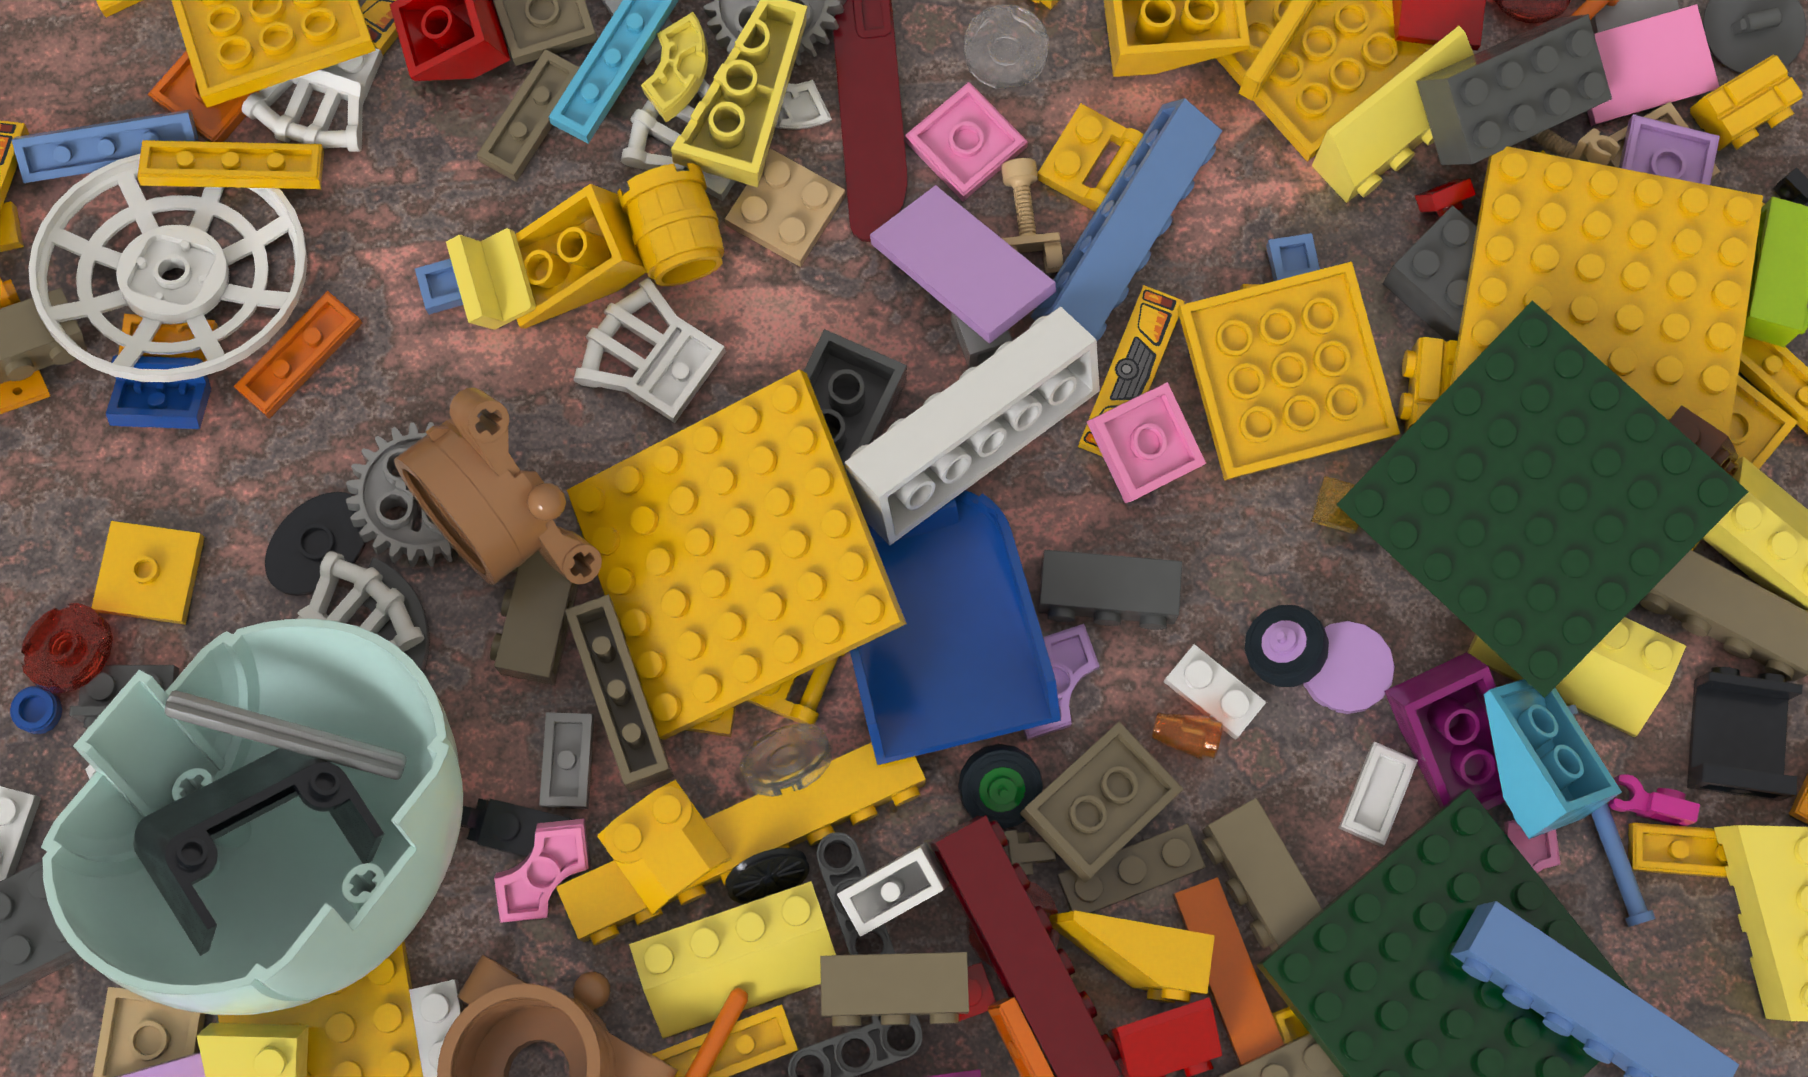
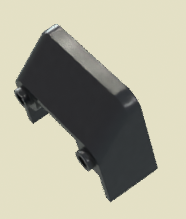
M279 748L147 815L138 823L133 839L134 850L200 956L210 950L217 924L192 885L209 876L215 868L218 852L213 840L299 796L309 808L321 812H330L363 864L370 863L373 860L384 832L341 768L326 760Z

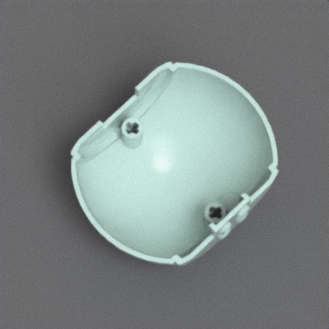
M284 619L237 629L234 634L226 631L202 648L166 691L163 690L152 676L138 670L73 745L96 770V773L55 819L43 841L41 848L47 852L42 857L43 882L47 902L55 923L66 941L79 956L114 983L153 1002L176 1009L211 1015H254L296 1007L339 991L366 976L400 946L425 914L451 863L461 827L463 784L456 743L444 708L425 674L407 654L378 634L358 626L322 619ZM177 690L400 752L406 756L403 774L397 780L330 762L344 771L384 832L376 854L370 863L363 864L329 811L313 810L306 806L299 796L213 840L218 852L215 868L209 876L192 885L217 924L210 950L201 956L134 850L133 839L138 823L144 817L279 749L275 746L168 717L165 714V705L172 691Z

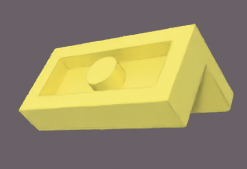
M506 228L482 241L463 235H458L446 241L468 323L496 330L535 310V300L513 230Z

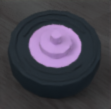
M1278 605L1265 610L1252 622L1246 633L1244 649L1250 667L1263 681L1277 687H1295L1309 682L1321 671L1328 658L1329 640L1323 624L1311 611L1297 605Z

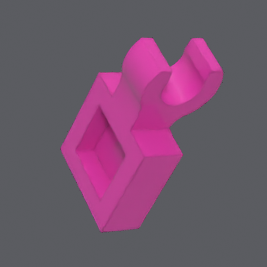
M1622 774L1614 777L1617 785H1623L1628 789L1629 799L1627 801L1616 798L1610 800L1608 806L1618 812H1635L1636 816L1674 826H1688L1697 822L1700 804L1685 800V793L1669 788H1657L1656 792L1647 793L1643 789L1641 782L1632 775Z

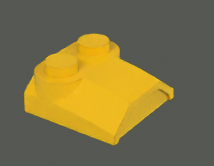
M676 780L654 790L615 818L597 835L607 852L614 859L653 915L659 912L671 899L712 869L732 859Z

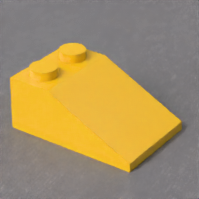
M1104 0L1113 77L1158 74L1250 48L1244 0Z
M589 184L515 234L536 304L534 311L516 320L520 328H528L613 294L647 273L638 250L634 247L628 216L623 214L618 194Z
M1076 910L1050 915L1049 917L1053 929L1130 987L1147 990L1148 1000L1164 1003H1175V1001L1190 1003L1191 995L1208 993L1215 935Z

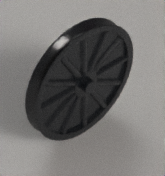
M793 848L771 849L753 855L739 863L727 876L725 886L729 897L733 901L746 904L800 885L808 876L810 867L805 854L800 850Z

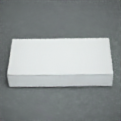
M1373 742L1338 829L1383 847L1418 760Z

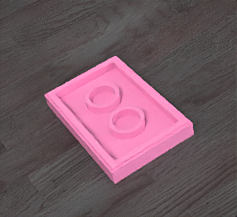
M1697 4L1594 34L1612 99L1587 110L1591 126L1663 106L1668 102L1673 103L1708 93L1720 87Z

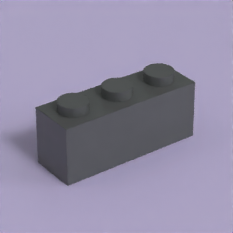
M1044 550L1041 560L1038 613L1048 614V619L1056 622L1075 621V616L1094 618L1093 623L1103 626L1121 625V620L1139 621V627L1144 629H1166L1167 624H1174L1179 616L1182 561Z

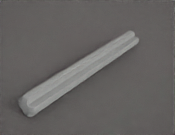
M177 690L170 693L165 705V714L170 718L394 780L401 778L406 765V756L400 752Z

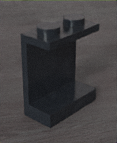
M1713 667L1711 672L1709 671L1695 679L1687 788L1775 801L1795 796L1797 794V776L1784 775L1788 701L1802 694L1803 685L1787 683L1786 676L1780 674L1762 673L1758 674L1757 678L1740 676V670L1731 667Z

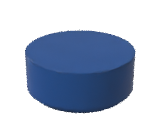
M30 686L21 690L14 697L10 707V714L18 728L31 734H43L52 730L58 724L62 715V704L58 696L52 691L40 686Z

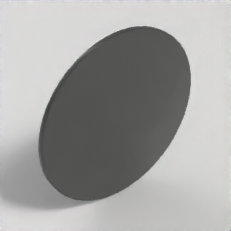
M1709 0L1703 17V28L1710 51L1720 63L1740 74L1773 54L1779 57L1785 67L1788 66L1800 53L1806 37V18L1798 0Z

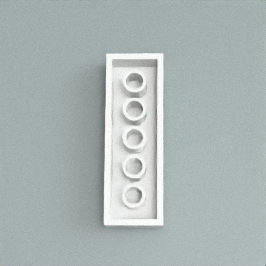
M1060 306L1048 316L1038 318L1031 325L1030 329L1015 340L1002 344L994 355L977 367L967 369L960 376L959 380L947 389L931 395L922 407L908 417L895 421L888 428L887 432L872 443L862 445L856 449L851 457L845 461L848 478L867 523L890 546L1100 391L1097 339Z

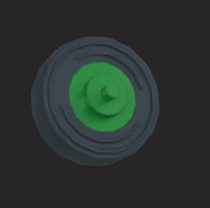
M995 744L983 747L969 757L961 769L958 789L962 805L972 818L986 815L989 822L996 820L1001 828L1005 829L1018 826L1025 821L1020 812L1042 792L1043 784L1040 770L1030 755L1015 746Z

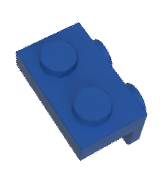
M118 355L113 356L111 363L114 362ZM141 356L133 368L172 369L193 366L203 361L199 358ZM207 375L175 382H140L115 377L116 382L106 411V417L110 426L201 428L211 392Z

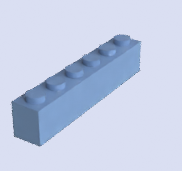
M1179 99L1161 106L1053 281L1056 283V292L1036 307L1031 315L1032 319L1036 321L1042 316H1048L1061 306L1097 341L1102 337L1107 328L1105 321L1111 311L1118 307L1128 295L1129 288L1127 285L1134 274L1140 271L1149 261L1151 256L1149 250L1154 241L1169 228L1173 220L1171 214L1178 202L1185 199L1192 191L1195 184L1193 181L1194 176L1199 168L1212 158L1216 151L1214 144L1223 130L1187 99Z
M1497 901L1477 905L1451 952V955L1463 962L1462 969L1470 976L1483 982L1490 980L1504 990L1502 995L1506 1000L1520 1008L1533 1009L1544 1017L1543 1023L1549 1029L1568 1037L1572 1035L1585 1044L1583 1050L1589 1056L1606 1064L1612 1062L1625 1071L1624 1077H1733L1740 1065Z

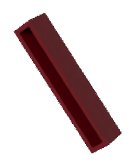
M986 815L976 816L928 842L1008 998H1016L1054 1077H1118L1121 1075L1115 1064V1061L1120 1059L1117 1048L1106 1033L1100 1035L1093 1021V1018L1098 1016L1096 1008L1084 990L1078 993L1070 977L1075 973L1074 966L1063 948L1056 950L1048 935L1053 930L1052 924L1040 905L1034 907L1025 890L1031 887L1030 882L1019 863L1011 864L1003 848L1008 845V840L996 820L989 822Z

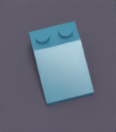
M1523 679L1490 689L1484 694L1503 798L1512 811L1515 821L1523 829L1528 839L1582 820L1622 793L1556 688L1544 698Z

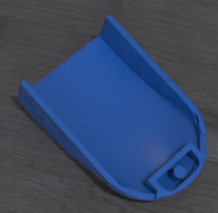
M965 490L890 546L867 523L907 623L850 651L877 765L1061 721L1055 675L1013 533L1001 509L983 493L978 496Z

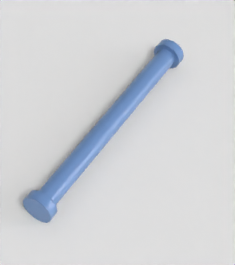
M1576 705L1567 706L1575 718V715L1579 714ZM1608 803L1591 813L1629 914V917L1625 918L1628 927L1656 918L1653 910H1647Z

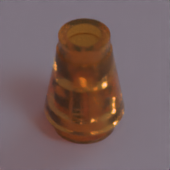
M1158 712L1152 739L1161 741L1163 744L1202 761L1204 757L1215 759L1221 741L1223 722L1214 721L1213 715L1164 714Z

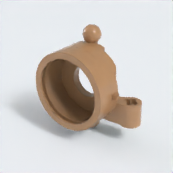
M466 388L458 392L450 404L451 419L446 420L439 426L429 428L425 431L426 436L394 459L400 476L427 516L456 552L487 583L495 585L515 568L526 562L537 551L541 553L545 561L571 583L586 584L599 573L602 563L599 551L575 532L556 526L553 521L565 509L566 499L563 491L557 485L544 483L536 471H524L518 468L509 454L508 411L499 401L477 388Z
M483 954L457 995L458 998L469 1005L459 1014L447 1032L440 1050L437 1077H509L513 1060L522 1049L533 1043L549 1042L555 1044L564 1052L569 1064V1077H675L678 1071L643 1049L635 1048L607 1030L604 1021L594 1012V1009L602 1007L608 1001L611 992L608 979L603 974L595 971L582 974L575 981L573 987L574 998H570L554 989L526 983L518 978V974Z

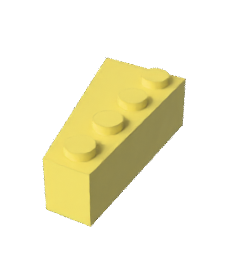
M788 0L759 1L735 41L734 48L724 64H721L714 76V81L702 101H699L681 136L679 135L671 148L673 163L688 167L687 163H694L700 166L703 172L758 187L806 26L807 6Z
M1755 825L1714 827L1718 844H1723L1728 866L1725 867L1729 885L1735 888L1741 913L1738 914L1742 932L1747 933L1753 954L1750 957V962L1766 1019L1808 1022V827Z
M210 1023L196 1035L205 1077H307L309 1025Z

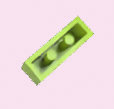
M1772 196L1761 209L1744 336L1785 347L1797 335L1804 334L1808 328V206Z

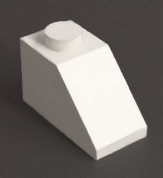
M925 842L842 890L837 896L861 937L945 890L949 882Z

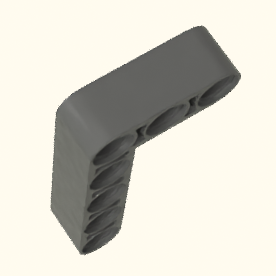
M830 833L818 844L817 860L849 954L859 955L855 946L860 935L847 912L840 905V899L837 894L868 874L855 840L845 833ZM835 844L845 845L852 853L850 862L842 868L831 867L825 861L826 851ZM885 923L868 932L876 934L881 938L883 949L880 954H895ZM910 1015V1024L908 1026L915 1033V1041L912 1047L905 1051L894 1050L887 1041L888 1031L894 1025H881V1016H871L873 1023L797 1051L789 1062V1077H798V1064L806 1056H815L821 1059L824 1064V1074L822 1077H858L908 1059L916 1054L921 1047L923 1039L917 1015ZM857 1039L868 1045L870 1056L866 1064L854 1068L844 1062L842 1051L846 1043Z

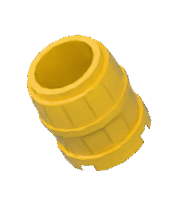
M687 163L689 171L677 172L675 164L663 165L647 170L627 181L630 190L626 193L621 188L617 191L623 214L628 216L634 247L638 250L648 277L654 279L655 283L660 286H676L696 281L713 273L723 264L722 257L725 251L718 227V217L716 211L712 209L705 192L707 186L702 169L694 163Z

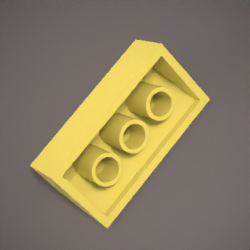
M1460 26L1456 27L1327 130L1312 167L1346 203L1358 194L1363 198L1369 195L1383 181L1380 176L1390 168L1396 172L1404 167L1415 155L1413 149L1423 141L1427 146L1434 142L1416 81L1474 55L1465 31Z
M1741 457L1736 462L1739 467L1733 478L1749 492L1702 539L1759 586L1808 611V509L1745 457Z
M1624 617L1555 688L1567 706L1576 705L1578 711L1632 737H1636L1669 688L1686 645ZM1475 634L1468 650L1469 654L1489 666V669L1514 681L1523 680L1511 666Z
M812 881L629 944L643 991L663 1039L715 1021L731 991L736 988H740L748 993V1002L743 1009L745 1011L821 984L820 956L836 955Z

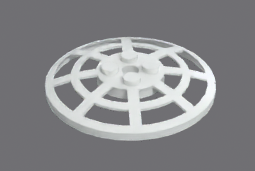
M140 154L112 162L93 171L73 185L53 205L39 227L31 249L28 267L29 282L37 312L52 337L70 355L89 367L114 377L140 382H175L199 378L224 370L249 357L269 342L286 323L296 307L306 280L307 250L303 229L296 211L279 188H248L262 197L279 216L256 231L253 225L240 213L225 204L219 203L224 187H204L201 197L170 195L146 200L136 180L138 178ZM119 185L129 207L108 219L92 235L89 241L64 230L69 221L87 203L104 191ZM174 210L195 211L190 226L165 225L159 227L153 214ZM213 217L219 218L231 225L244 239L222 249L219 243L207 233ZM136 221L142 234L129 243L123 253L105 247L107 242L117 232ZM288 232L292 241L295 260L293 283L290 292L266 290L269 265L265 246ZM55 245L81 256L76 274L77 294L80 301L56 306L51 305L48 295L47 274L50 257ZM253 254L255 276L252 288L229 284L228 266ZM95 263L117 270L116 276L120 290L93 297L92 275ZM173 268L185 270L179 279L169 281L162 278L166 271ZM221 300L243 304L242 308L232 319L212 331L204 315L214 309ZM129 306L133 312L143 319L133 336L114 327L102 313ZM257 307L280 309L258 334L240 347L226 354L224 353L219 341L227 338L242 327L253 315ZM88 317L90 322L104 336L118 345L124 346V349L113 363L95 357L75 343L66 334L60 322ZM187 322L195 337L191 340L173 343L152 342L162 324H182ZM201 349L207 361L193 366L172 369L133 368L143 353L174 355Z

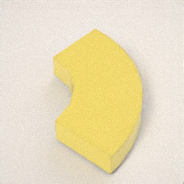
M694 12L657 33L662 47L661 61L654 74L641 84L644 94L665 122L674 118L691 102L706 74L708 47L703 29Z

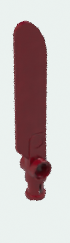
M847 0L843 5L844 12L834 16L839 28L838 30H833L849 222L852 233L856 238L863 242H871L870 234L903 210L908 187L892 0Z

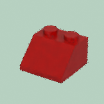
M397 0L389 4L410 78L414 81L474 79L511 60L493 0Z
M1210 997L1108 1031L1120 1056L1118 1063L1123 1077H1166V1074L1184 1069L1186 1077H1190L1214 1069L1211 1059L1223 1056Z

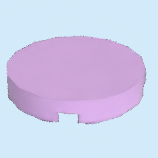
M1350 621L1329 624L1324 628L1329 640L1328 658L1321 671L1309 682L1303 683L1304 687L1314 701L1323 707L1326 706L1331 710H1336L1338 713L1351 714L1365 711L1378 703L1384 697L1385 691L1392 685L1395 666L1391 649L1380 634L1364 624Z

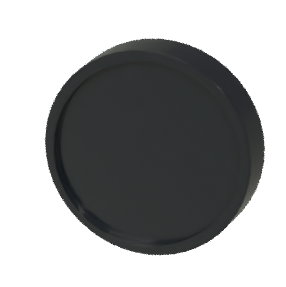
M330 492L316 496L301 504L282 521L269 542L265 556L266 575L275 588L285 594L295 596L314 593L321 576V562L329 551L342 554L345 561L355 564L367 542L364 543L359 534L363 527H354L350 518L357 511L348 509L346 499L354 495L345 492Z

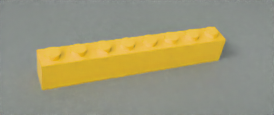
M871 742L705 818V822L732 859L712 869L665 905L679 900L682 906L698 900L707 894L704 887L719 880H722L725 886L729 873L739 863L753 855L771 849L791 848L808 840L810 846L819 844L825 836L835 833L833 828L850 820L853 826H857L878 815L876 808L892 800L897 807L916 799L921 795L919 788L925 786L926 778L916 757L877 765ZM614 860L556 886L577 938L584 943L591 940L594 946L618 936L620 933L617 927L634 919L637 926L663 915L662 909L655 915L650 912Z

